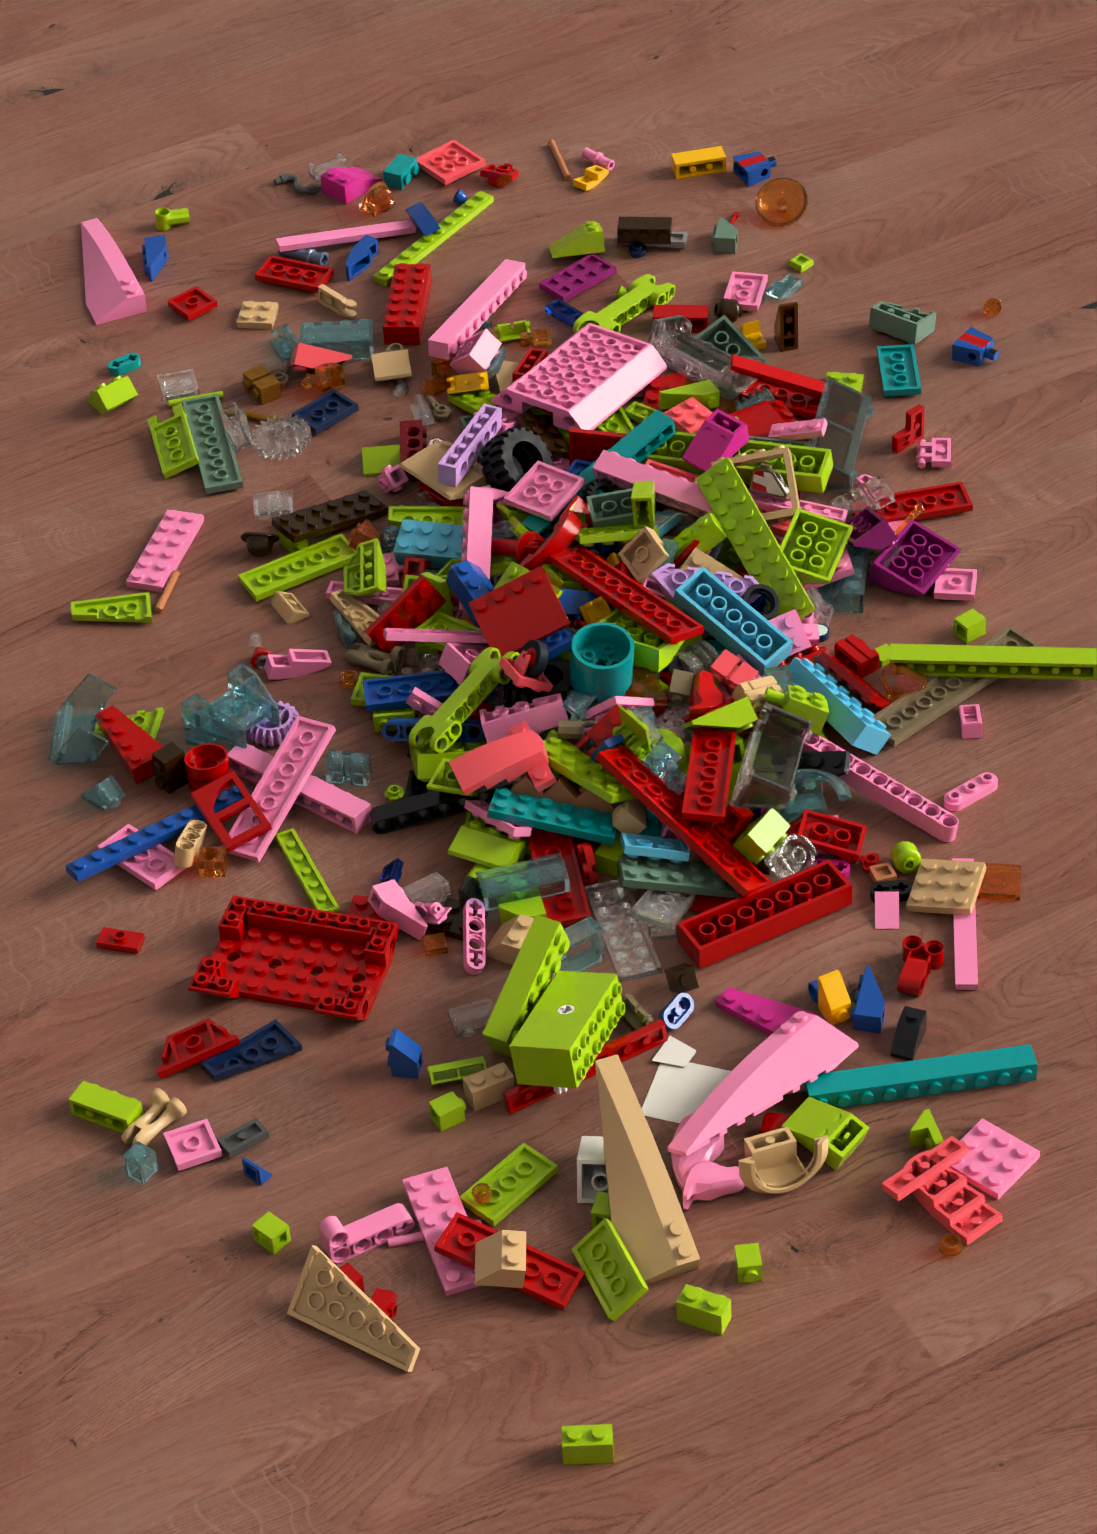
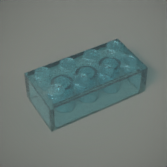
M373 319L301 323L300 343L352 355L350 360L370 359L371 354H374L375 347Z

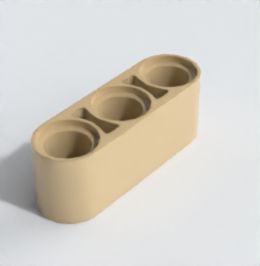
M191 820L187 823L176 842L174 865L180 868H188L193 865L204 846L206 823L200 820Z

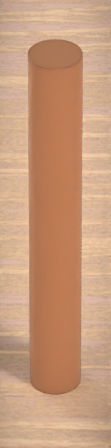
M174 570L155 606L154 611L156 613L162 612L179 578V571Z

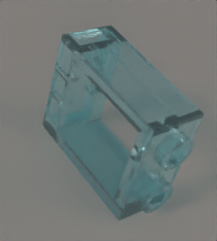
M589 916L564 929L570 940L568 950L588 940L589 947L568 958L566 953H564L561 959L560 971L582 972L605 960L604 950L606 947L603 938L605 932L599 922H596Z

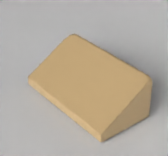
M275 592L271 605L287 624H292L309 617V612L292 593Z

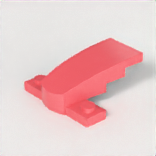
M525 720L506 730L509 736L475 748L449 762L465 795L484 785L488 790L504 779H507L510 783L528 772L538 793L557 783L548 765L549 757L542 738L530 730Z
M953 1136L930 1151L915 1155L905 1164L902 1170L882 1182V1190L898 1202L912 1193L941 1225L966 1245H969L1003 1221L1002 1214L985 1203V1196L967 1185L966 1177L949 1168L969 1154L968 1146Z

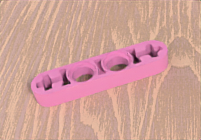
M471 898L468 899L463 907V966L467 973L478 975L482 972L486 963L485 907L479 899ZM472 907H474V910L477 911L476 914H475V916H472V915H473V908H472ZM469 924L477 925L479 930H472ZM469 942L477 943L479 949H473ZM474 957H476V958H475V965H477V966H474V963L472 962V960H473Z

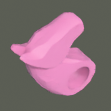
M694 1113L682 1119L673 1139ZM724 1135L721 1137H711L709 1144L688 1156L671 1153L673 1174L683 1192V1210L688 1211L691 1204L696 1200L711 1201L725 1195L738 1193L744 1189L745 1185L740 1178L738 1166L724 1167L714 1162L724 1150Z

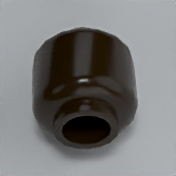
M721 298L714 307V315L717 316V319L725 315L732 323L738 317H741L742 307L739 306L738 301L735 299Z

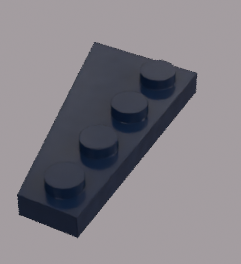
M275 1019L241 1039V1044L214 1055L201 1064L202 1069L214 1081H218L302 1051V1045Z

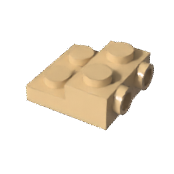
M646 526L639 530L637 535L618 553L639 583H642L646 577H649L669 557L662 546L664 543L657 533Z

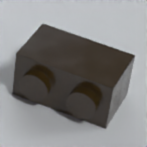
M172 742L152 753V767L156 776L155 783L159 789L165 790L168 794L188 784L184 763L185 753Z

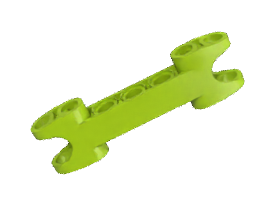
M645 274L631 283L628 293L598 313L587 311L581 315L573 325V334L589 323L620 333L622 325L649 307L666 305L674 297L676 287L671 283L656 285L655 277Z
M488 647L480 653L470 665V675L433 715H424L416 723L409 734V743L412 747L422 748L430 743V748L433 752H445L460 737L464 721L498 684H507L511 680L499 665L502 657L497 648ZM510 651L502 657L513 660L515 656V660H517L520 654ZM492 652L494 653L493 659L490 658ZM417 734H418L419 739H418V742L416 743L415 739H416V736H417ZM438 741L441 742V745H440L439 748H437V742H438Z

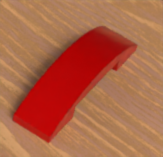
M568 510L556 523L558 528L534 555L529 553L519 565L532 571L543 564H550L549 555L567 550L578 534L582 522L571 510Z

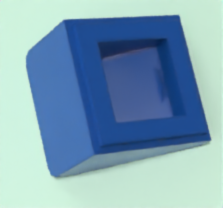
M245 1157L242 1159L244 1175L257 1184L263 1185L272 1177L270 1172Z

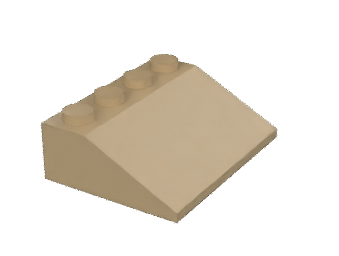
M448 441L432 443L400 463L402 469L449 500L464 499V495L470 489V486L491 487L487 485L486 477L482 473L483 466L477 460L456 487L438 483V463L452 446V443Z

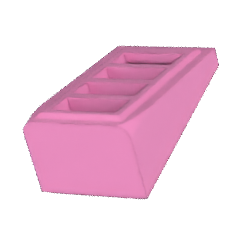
M979 704L959 705L962 738L983 737Z

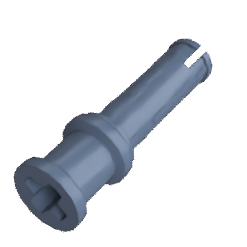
M299 249L285 252L278 250L280 255L305 260L306 263L326 266L329 261L327 252L320 253L316 252L315 249Z

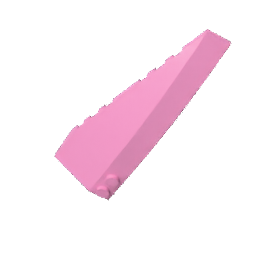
M98 218L81 222L86 307L95 324L99 325L147 312L145 294L109 232Z
M798 1011L746 1056L713 1090L667 1147L668 1152L683 1156L694 1153L709 1144L711 1137H721L726 1134V1128L733 1124L741 1125L745 1122V1117L748 1115H758L783 1100L784 1094L795 1093L800 1090L799 1085L806 1081L812 1083L818 1079L817 1075L824 1072L827 1074L859 1047L858 1043L819 1016Z

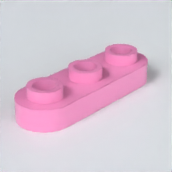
M985 772L947 792L944 795V807L949 811H960L991 794L998 787L997 776Z

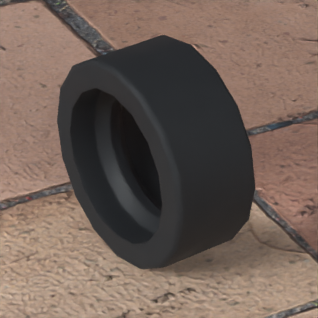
M754 584L747 588L741 598L748 603L751 595H763L770 603V611L762 616L767 620L772 619L780 606L779 597L775 590L764 584Z

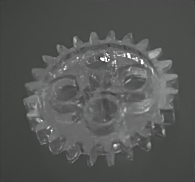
M281 414L280 417L274 415L273 419L267 417L266 422L260 421L261 425H255L256 429L252 430V435H250L254 452H258L259 456L264 455L265 459L271 456V460L275 457L281 460L284 456L288 459L289 455L295 457L296 452L302 453V449H307L306 444H310V439H312L308 422H304L303 418L298 419V415L291 418V414H288L287 417H284V414Z

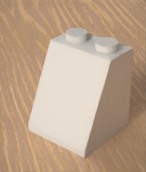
M582 1136L577 1156V1203H594L597 1191L608 1192L603 1137Z

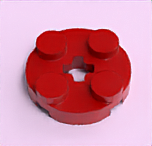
M589 842L576 845L579 868H582L583 872L581 874L583 885L591 886L598 884V875L595 872L594 866L596 862Z

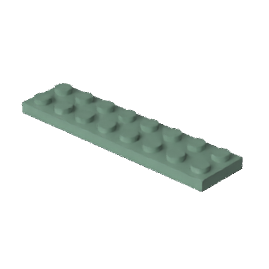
M214 394L182 400V406L187 414L186 418L200 462L198 466L206 494L243 488V481L219 395Z

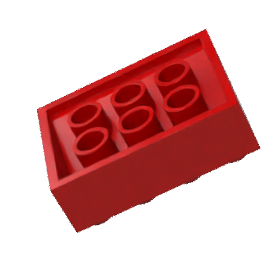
M766 400L729 414L733 417L737 416L740 421L746 423L748 435L768 438L772 424L798 421L794 414L785 406V403L780 400ZM813 438L795 440L810 442V447H815L816 445Z
M542 566L469 602L489 646L497 648L500 651L501 657L510 651L518 652L522 650L524 645L530 640H541L571 625Z

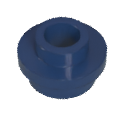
M631 244L628 247V251L633 258H641L646 252V246L644 244Z

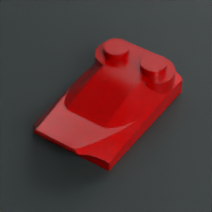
M804 809V813L800 817L789 823L790 827L787 830L785 840L837 855L839 860H845L852 865L859 859L867 826Z

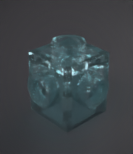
M661 740L649 753L643 764L659 778L663 779L667 774L671 776L678 769L679 765L676 763L681 756Z

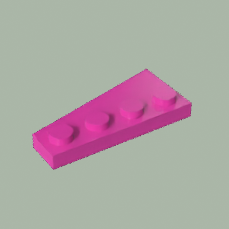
M730 987L715 1000V1007L769 1036L798 1011L815 1015L811 1011Z

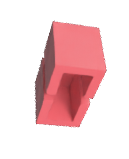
M725 649L710 666V673L714 681L724 686L727 685L728 690L733 693L739 683L758 679L759 671L746 662L738 666L740 658Z

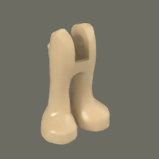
M155 1088L150 1094L151 1107L125 1129L121 1140L127 1145L132 1143V1147L137 1150L147 1147L150 1141L171 1122L180 1120L187 1113L185 1105L178 1098L173 1097L169 1100L163 1090Z

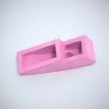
M288 649L287 655L268 654L264 668L268 679H288L320 671L331 666L332 662L327 650Z

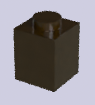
M682 963L664 969L670 991L680 994L699 988L692 965Z

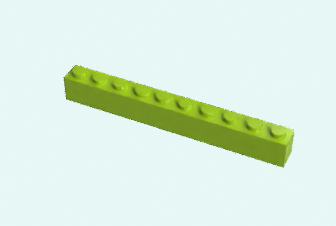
M890 644L889 675L1097 680V648Z

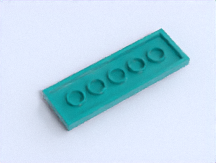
M495 789L487 814L488 818L608 845H614L618 831L613 826L611 812H601L589 807L583 808L574 806L571 803L556 802L549 798L534 797L527 793H516L508 789Z

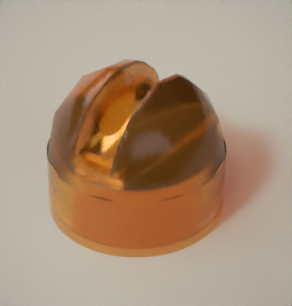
M480 1183L472 1189V1195L478 1204H486L492 1198V1191L488 1184Z

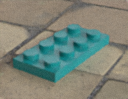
M914 344L877 346V358L884 397L921 395Z

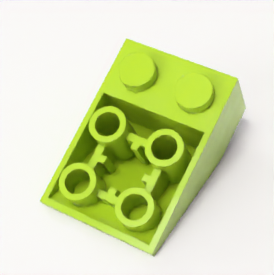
M808 1097L781 1126V1128L788 1126L795 1139L812 1153H814V1139L827 1135L828 1154L825 1163L835 1171L864 1141L870 1128L852 1113Z

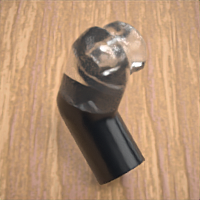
M397 378L394 382L396 389L393 390L392 394L397 399H400L402 395L405 396L408 393L409 388L402 378Z

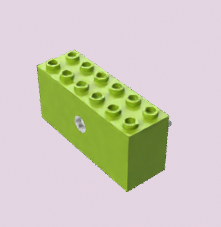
M558 970L509 1045L517 1084L553 1087L554 1092L558 1095L562 1092H567V1088H578L581 1081L585 1079L589 1068L593 1066L597 1055L601 1053L605 1042L609 1040L610 1034L616 1028L621 1016L625 1013V1003L622 1002L621 998L622 986L618 982L617 974Z

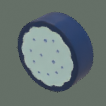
M818 624L819 642H824L829 638V628L824 624Z

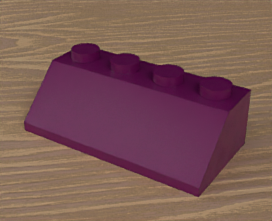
M869 506L845 523L854 526L848 541L856 547L883 550L884 548L892 547L895 544V540L898 539V536L887 521Z

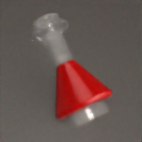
M254 632L247 639L248 644L254 647L251 665L255 669L264 671L267 655L272 653L261 646L263 642L262 635Z

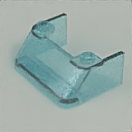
M90 673L61 704L56 713L49 761L56 765L89 764L98 759L100 752L107 746L109 740L94 733L95 723L97 722L95 714L105 709V704L116 692V687Z

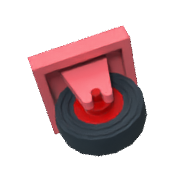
M530 640L522 648L517 660L501 658L499 665L517 687H529L536 692H550L553 687L552 683L544 675L549 660V650L545 643L539 640Z

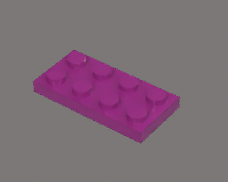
M592 253L539 282L540 289L564 303L615 274L616 267Z

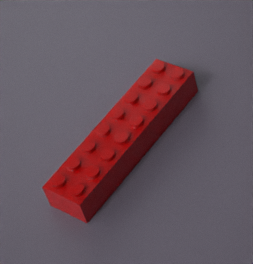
M828 859L759 888L747 897L740 896L677 923L678 943L698 968L701 969L851 905L852 885L831 860Z

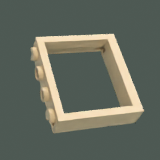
M783 445L776 446L773 450L766 451L765 449L756 450L753 454L740 453L735 455L734 458H730L733 465L738 467L784 457L792 508L762 513L768 526L792 521L797 508H800L791 451L789 447ZM725 457L716 459V461L711 462L712 467Z

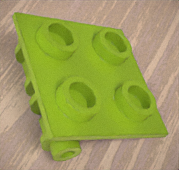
M619 704L618 708L622 725L613 728V736L621 733L625 739L622 744L636 757H643L646 752L651 755L648 727L644 722H639L629 709L625 710Z

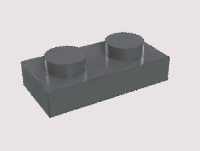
M254 1118L219 1137L217 1142L223 1152L231 1159L269 1138V1132L257 1118Z

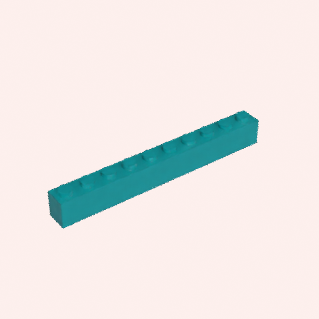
M656 410L607 451H614L622 457H630L636 460V462L641 463L676 433L674 419ZM597 460L578 475L584 478L585 485L597 479L593 472V466ZM583 486L575 496H583L582 490L586 488ZM598 489L595 495L602 494L604 491ZM573 498L552 522L531 514L521 524L528 531L537 532L542 539H547L552 535L555 524L559 521V517Z
M1031 1044L855 1068L818 1074V1079L812 1083L804 1082V1094L806 1099L811 1097L839 1108L1037 1080V1061Z

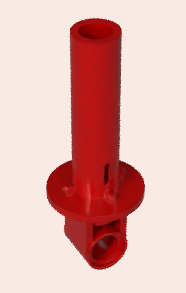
M533 531L525 532L518 540L491 537V555L517 558L520 564L529 553L534 555L547 539H542L537 532Z

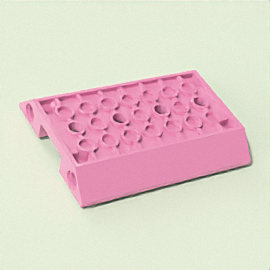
M589 323L555 348L554 352L492 398L491 403L521 414L531 406H537L546 411L553 412V425L563 430L569 431L570 428L593 430L667 369V365L652 344Z

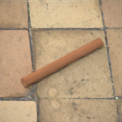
M550 139L548 141L549 147L564 179L569 181L571 179L570 173L555 141Z

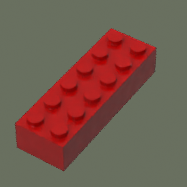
M395 264L383 323L384 345H391L393 343L421 345L432 284L430 264Z

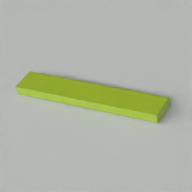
M292 828L277 833L274 839L313 909L340 913L338 904L295 829Z

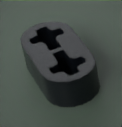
M905 880L874 883L870 887V899L875 903V891L899 892V902L907 901L911 892V884Z

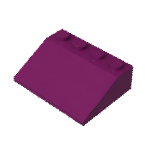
M911 519L897 535L898 539L895 540V544L885 549L873 562L867 579L883 589L923 597L960 554L962 549Z

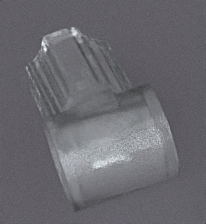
M814 587L808 588L806 593L816 609L813 611V624L829 626L834 613L833 606L824 601L817 589Z

